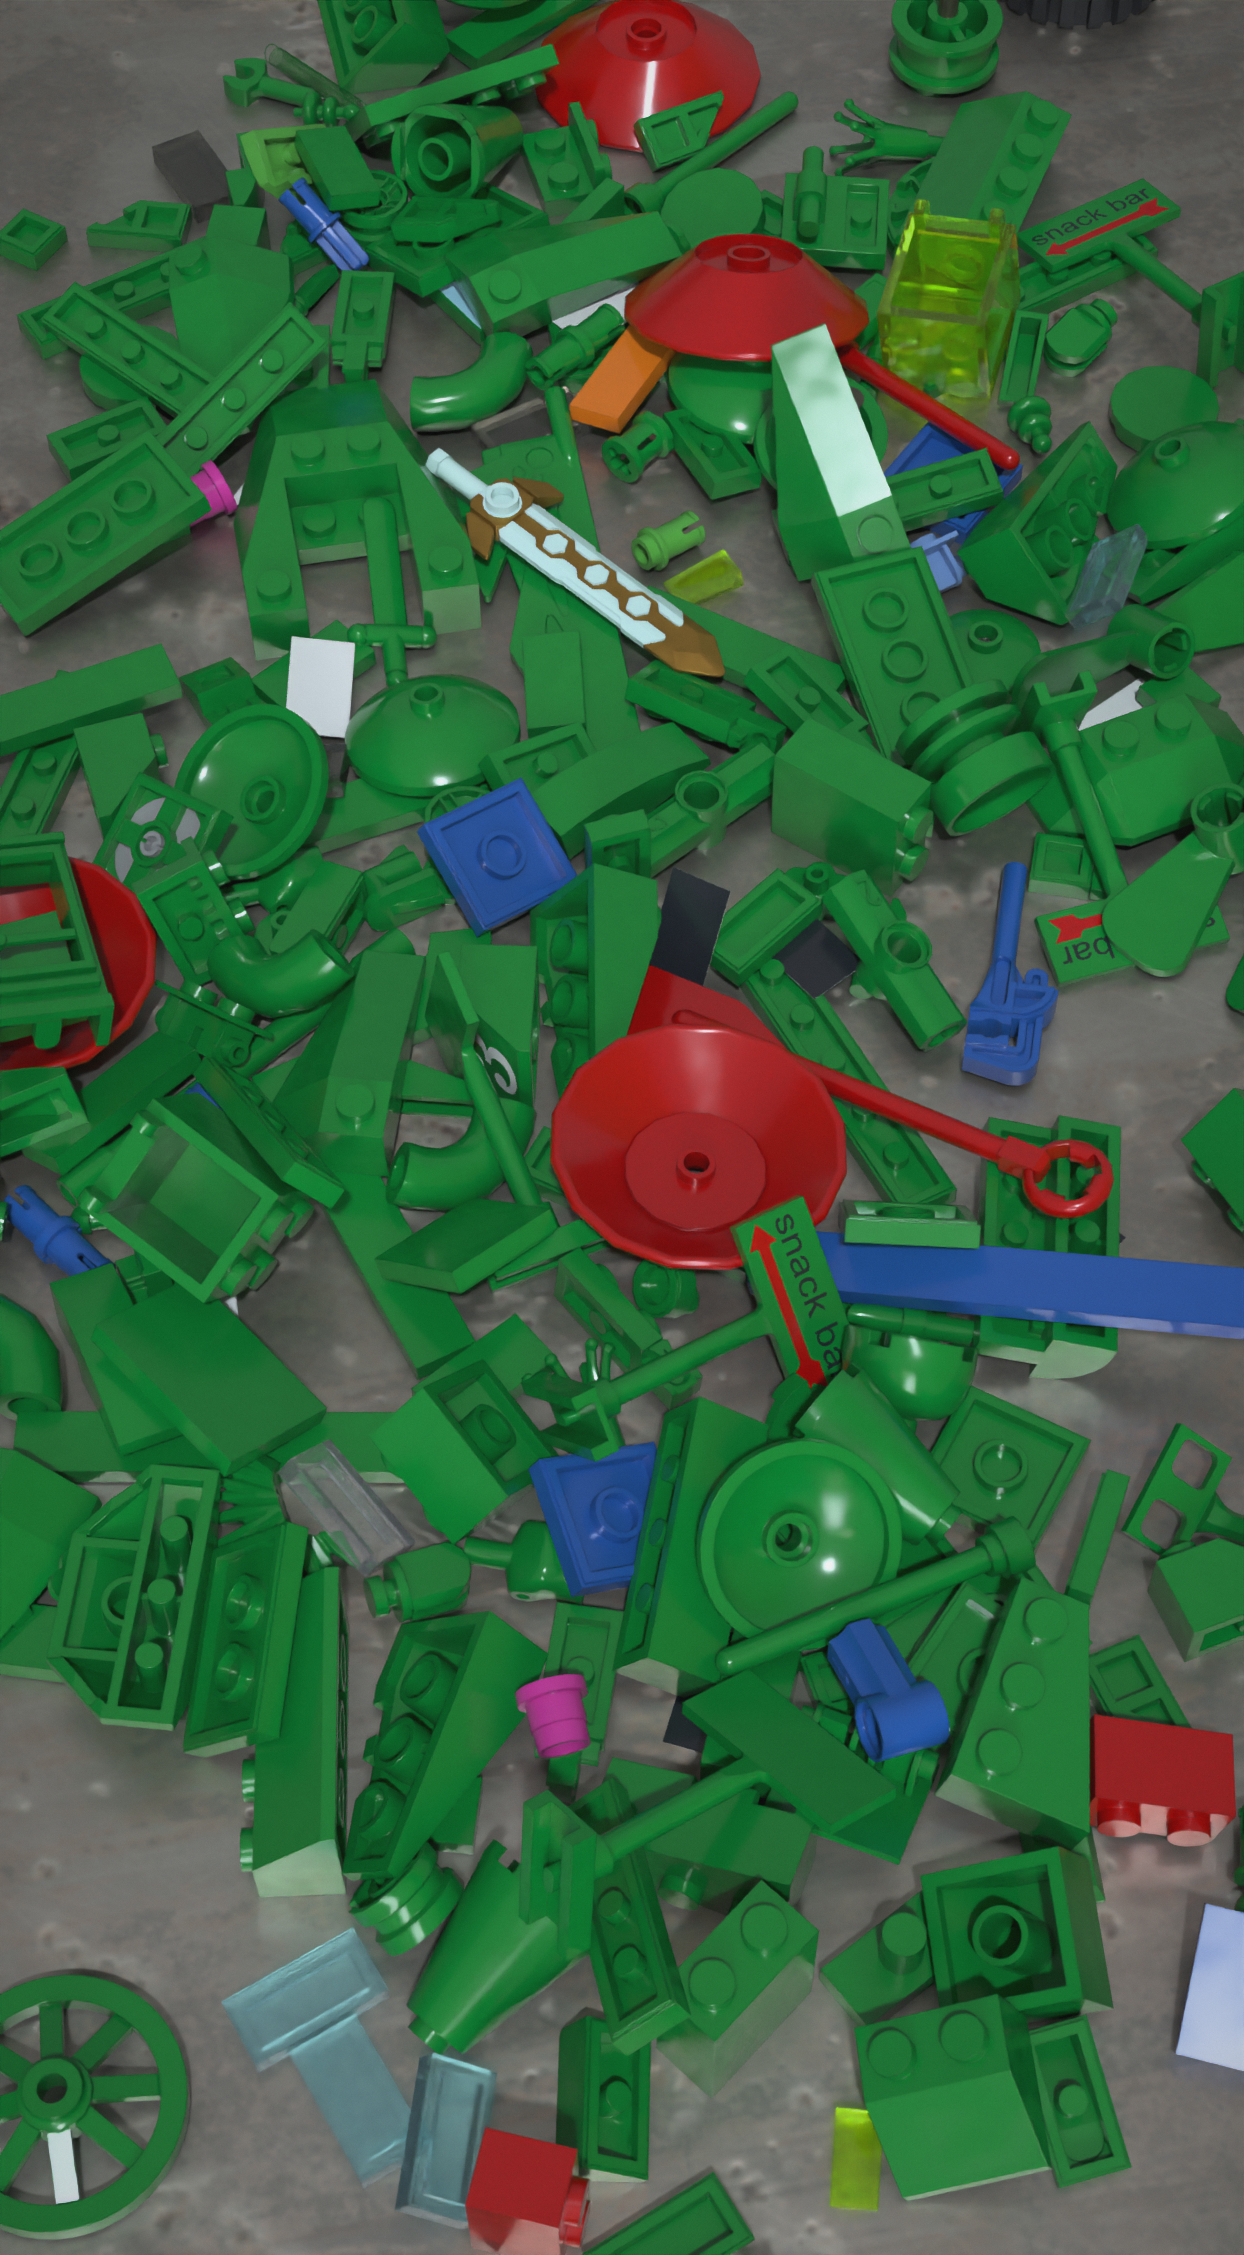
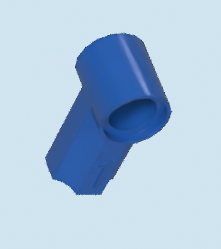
M870 1618L848 1624L841 1634L829 1641L827 1658L855 1706L857 1732L862 1746L871 1760L877 1763L947 1742L949 1737V1720L939 1690L929 1680L917 1682L885 1626L873 1624Z

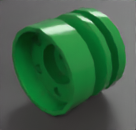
M985 680L949 695L915 719L899 736L895 747L905 763L913 764L911 772L932 783L937 782L931 788L930 805L950 836L971 833L1005 817L1039 793L1053 778L1057 770L1034 732L1014 734L1020 728L1024 716L1016 704H1010L1012 697L1002 680Z

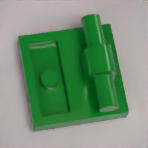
M816 146L807 147L803 152L802 171L799 173H786L781 239L795 244L821 266L885 270L890 179L826 175L823 172V150Z

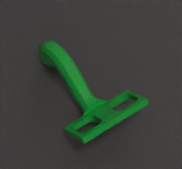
M1176 1423L1121 1531L1158 1556H1161L1175 1545L1189 1542L1194 1533H1210L1244 1546V1515L1238 1514L1225 1506L1216 1492L1232 1457L1182 1423ZM1188 1439L1207 1451L1212 1457L1211 1467L1201 1486L1197 1489L1175 1476L1172 1470V1465L1183 1443ZM1157 1499L1177 1511L1181 1516V1525L1171 1545L1166 1549L1145 1537L1141 1531L1142 1522L1152 1503Z

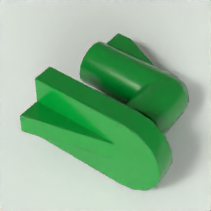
M404 844L396 847L379 865L363 872L368 898L363 906V917L368 925L376 931L385 932L392 928H397L441 909V904L445 903L444 895L437 887L435 873L430 867L422 870L415 853L409 851Z

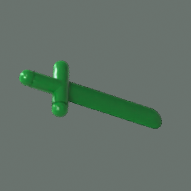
M372 496L364 501L362 513L374 624H353L347 631V639L350 643H355V646L365 644L370 647H382L385 682L388 687L408 679L405 648H431L437 641V633L430 626L408 625L395 508L388 499L381 496Z

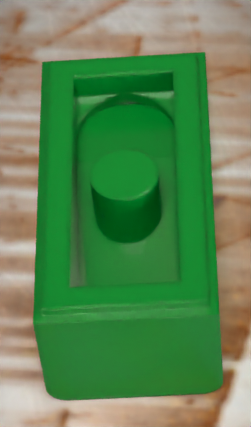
M1087 2015L1076 2016L1029 2029L1052 2164L1051 2171L1057 2188L1131 2168L1130 2159Z

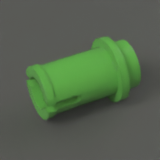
M688 510L655 529L651 527L640 529L637 533V538L633 539L631 543L633 556L639 566L645 570H650L651 568L656 571L662 570L668 565L669 559L694 546L703 544L706 537L703 525L686 534L683 533V531L688 529V526L700 520L694 512Z

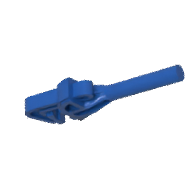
M1019 862L1007 863L1003 868L991 963L980 992L970 1004L962 1070L1012 1086L1026 1084L1035 1077L1038 1068L1042 1030L1054 1018L1059 990H1055V987L1048 986V975L1044 970L1038 968L1029 970L1025 975L1024 981L1016 967L1027 878V867ZM1009 1037H1017L1016 1047L1009 1046Z

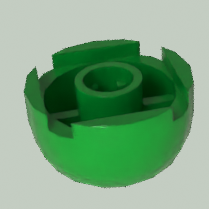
M847 1324L842 1348V1369L846 1370L852 1360L862 1366L916 1434L918 1421L942 1420L956 1412L967 1398L975 1376L979 1349L958 1343L948 1345L932 1339L894 1332L875 1331Z

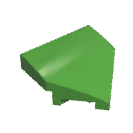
M325 123L257 129L241 135L240 139L245 155L258 185L277 199L288 189L301 205H305L306 202L292 186L296 181L304 177L307 184L324 202L294 143L296 130L325 128Z

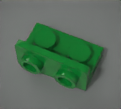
M579 101L568 103L569 126L523 134L520 153L542 211L548 214V218L570 214L606 178L612 179V169L608 154L606 152L599 153L598 150L599 140L595 122L593 119L586 120Z
M192 836L180 841L186 856L131 885L183 978L200 986L211 980L208 974L207 960L214 947L226 938L246 935L256 930L240 898L237 897L228 902L220 887L230 881L213 849L201 854Z

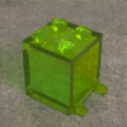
M917 199L914 205V212H909L877 310V320L883 366L920 390H923L924 384L928 382L938 386L941 393L953 394L958 397L971 396L991 399L1013 327L1015 312L1018 310L1021 300L1016 225L1005 223L1004 209L992 208L989 221L931 215L929 200Z

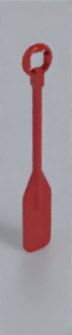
M652 965L648 966L626 1036L669 1023L727 1025L781 1045L822 1079L831 1096L997 1163L998 1170L1022 1179L1025 1195L1035 1208L1046 1215L1063 1219L1082 1217L1097 1210L1109 1198L1114 1183L1112 1165L1103 1151L1092 1144L1074 1139L1053 1141L1039 1148L1010 1135L1007 1139L1001 1138L790 1052L753 1012L740 1001ZM1070 1157L1071 1162L1079 1163L1088 1169L1095 1166L1100 1174L1094 1175L1091 1178L1089 1185L1083 1191L1084 1197L1066 1201L1065 1196L1056 1194L1049 1189L1040 1191L1036 1183L1042 1182L1051 1168V1161L1057 1158Z

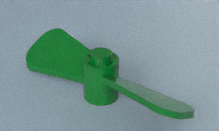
M1244 550L1233 551L1154 609H1149L1139 604L1123 607L1112 618L1106 636L1038 654L1026 663L1018 673L1013 684L1010 704H1016L1021 711L1032 685L1045 681L1050 697L1069 693L1078 673L1087 670L1091 671L1095 684L1128 665H1133L1162 679H1171L1180 675L1188 667L1194 652L1243 644Z
M1244 776L1238 785L1218 783L1200 791L1194 798L1190 808L1195 830L1107 902L1104 907L1102 922L1111 945L1119 953L1151 975L1171 977L1181 973L1187 967L1230 876L1244 872Z

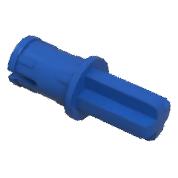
M304 177L296 181L292 186L306 204L301 205L288 189L281 195L278 201L288 209L310 235L307 241L310 244L316 242L341 272L342 270L361 271L370 260L369 255L339 221L342 215L339 212L333 214L329 211L324 202L307 184Z

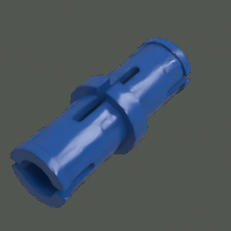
M22 1185L14 1189L15 1194L24 1201L22 1205L17 1203L10 1195L4 1199V1202H8L7 1222L13 1224L34 1244V1252L45 1264L55 1263L70 1277L113 1263L81 1236L82 1229L78 1228L80 1225L70 1216L58 1215L29 1185Z

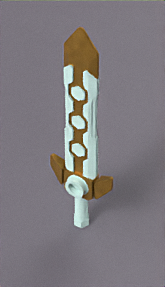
M438 448L429 455L426 466L430 472L439 479L444 480L471 501L470 512L466 514L467 533L472 550L483 559H489L494 546V540L501 541L555 583L563 585L619 627L623 634L675 672L722 677L725 674V668L715 636L686 616L661 595L654 594L600 554L596 547L543 509L564 500V494L547 482L513 477V482L507 478L497 479L488 486L454 461L442 449Z

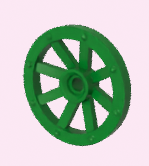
M83 1975L44 1977L15 1986L0 1994V2036L14 2025L39 2014L41 2059L34 2064L0 2044V2074L18 2085L16 2091L0 2096V2124L22 2117L21 2122L0 2154V2229L21 2237L46 2240L74 2238L106 2228L123 2219L147 2200L163 2182L171 2170L186 2136L191 2104L190 2083L181 2050L172 2031L159 2013L134 1992L114 1982ZM64 2009L90 2010L111 2017L71 2058L65 2056ZM133 2032L146 2044L156 2061L159 2073L90 2077ZM56 2086L67 2088V2092L60 2101L55 2103L43 2101L46 2092ZM161 2100L157 2123L145 2150L97 2112V2106L101 2103ZM83 2133L128 2171L106 2189L81 2200L73 2139L78 2138ZM40 2139L48 2142L56 2205L26 2203L6 2195Z

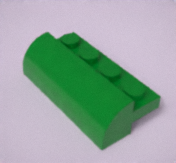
M1062 1115L1057 1117L1052 1128L989 1117L982 1130L1007 1139L1010 1135L1039 1148L1053 1141L1074 1139L1092 1144L1103 1151L1111 1163L1114 1183L1109 1198L1097 1210L1082 1217L1063 1219L1046 1215L1035 1208L1023 1191L1022 1179L998 1170L997 1163L981 1157L978 1222L981 1225L980 1245L1119 1257L1121 1127ZM1070 1157L1057 1158L1051 1161V1168L1042 1182L1036 1183L1040 1191L1049 1189L1056 1194L1065 1196L1066 1201L1077 1200L1084 1197L1083 1191L1089 1185L1091 1178L1100 1173L1095 1166L1088 1169L1079 1163L1071 1162ZM974 1315L973 1347L979 1349L980 1355L1029 1363V1377L1048 1379L1073 1378L1095 1372L1106 1366L1118 1352V1328Z

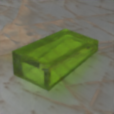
M722 549L665 581L663 585L667 593L695 605H700L739 588L744 583L741 570L725 550Z
M836 2107L830 2208L878 2212L882 2146L867 2110Z

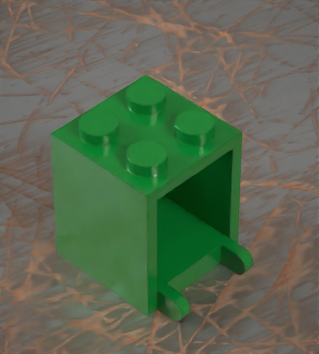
M200 1093L153 1098L146 1109L136 1112L130 1121V1124L133 1126L132 1130L95 1184L86 1186L78 1197L81 1203L79 1207L202 1303L211 1302L226 1296L233 1298L241 1291L247 1290L248 1287L253 1291L256 1290L275 1268L278 1260L272 1256V1253L284 1236L294 1237L311 1217L314 1206L309 1203V1200L312 1197L282 1181L226 1113Z

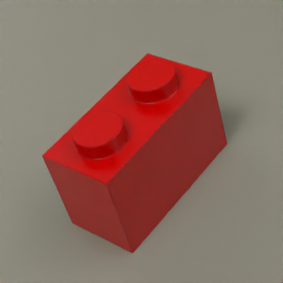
M1095 1714L1091 1717L1090 1826H1097L1098 1832L1112 1837H1128L1139 1832L1167 1836L1168 1842L1174 1845L1195 1847L1211 1842L1236 1817L1233 1734Z
M485 2127L465 2204L472 2248L499 2255H565L567 2246L581 2248L587 2228L591 2201L587 2200L590 2179L579 2176L578 2149Z

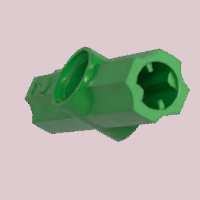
M762 742L758 745L750 743L710 772L704 770L692 771L682 776L676 784L674 796L646 815L651 826V878L692 849H710L719 845L725 839L728 824L773 794L775 753Z
M864 869L847 875L843 880L830 887L821 900L860 958L856 966V976L866 992L875 998L889 1002L918 1048L922 1049L924 1053L940 1047L947 1040L959 1034L968 1022L928 963L932 956V944L924 931L911 922L899 920L870 874H867Z

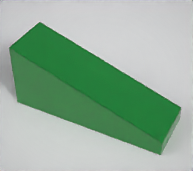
M1016 310L998 405L1012 407L1021 398L1035 396L1044 353L1046 332L1048 331L1049 314Z
M408 1059L400 1114L471 1119L474 1104L467 1090L465 1080Z

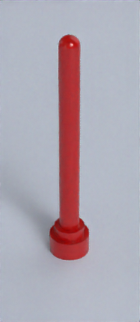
M855 339L852 343L835 349L844 371L849 370L972 450L977 451L986 448L992 463L1000 468L1011 471L1019 465L1020 456L1015 449L860 352L859 345L855 342Z

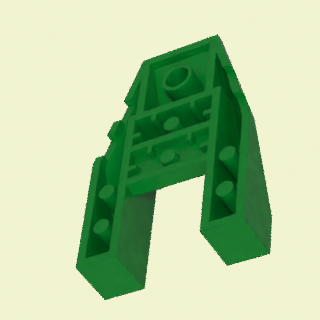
M376 379L329 385L328 388L322 389L311 387L285 391L284 395H278L262 412L233 523L255 660L285 656L291 651L292 636L311 638L299 565L367 556L362 505L367 498L372 496H381L388 499L395 508L400 551H409L423 626L432 627L437 635L481 628L479 581L470 539L455 494L448 483L436 477L427 468L428 454Z

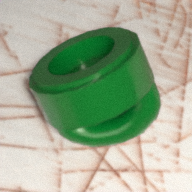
M643 1258L636 1268L632 1288L635 1303L639 1308L646 1310L653 1318L670 1319L693 1314L699 1308L700 1296L696 1287L697 1280L694 1269L667 1268Z

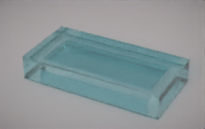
M1139 524L1093 543L1064 614L1075 629L1085 627L1111 616L1123 608L1148 544L1147 534Z
M352 1927L221 2002L226 2015L259 2073L385 2001L390 1996L386 1984Z
M355 2013L289 2052L292 2063L363 2189L430 2149L429 2141Z
M433 2052L419 2058L395 2205L396 2211L460 2230L468 2228L465 2204L485 2127L489 2128L497 2073Z

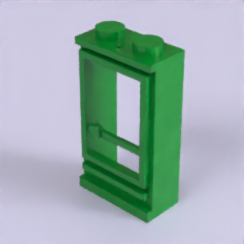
M63 831L0 837V888L49 883L62 927L59 930L5 935L3 932H0V951L10 946L65 940L71 962L0 970V1027L33 1023L32 1037L35 1046L40 1049L52 1048L59 1043L63 1019L87 1016L96 1046L109 1045L115 1006L111 993H108L64 845L65 836Z

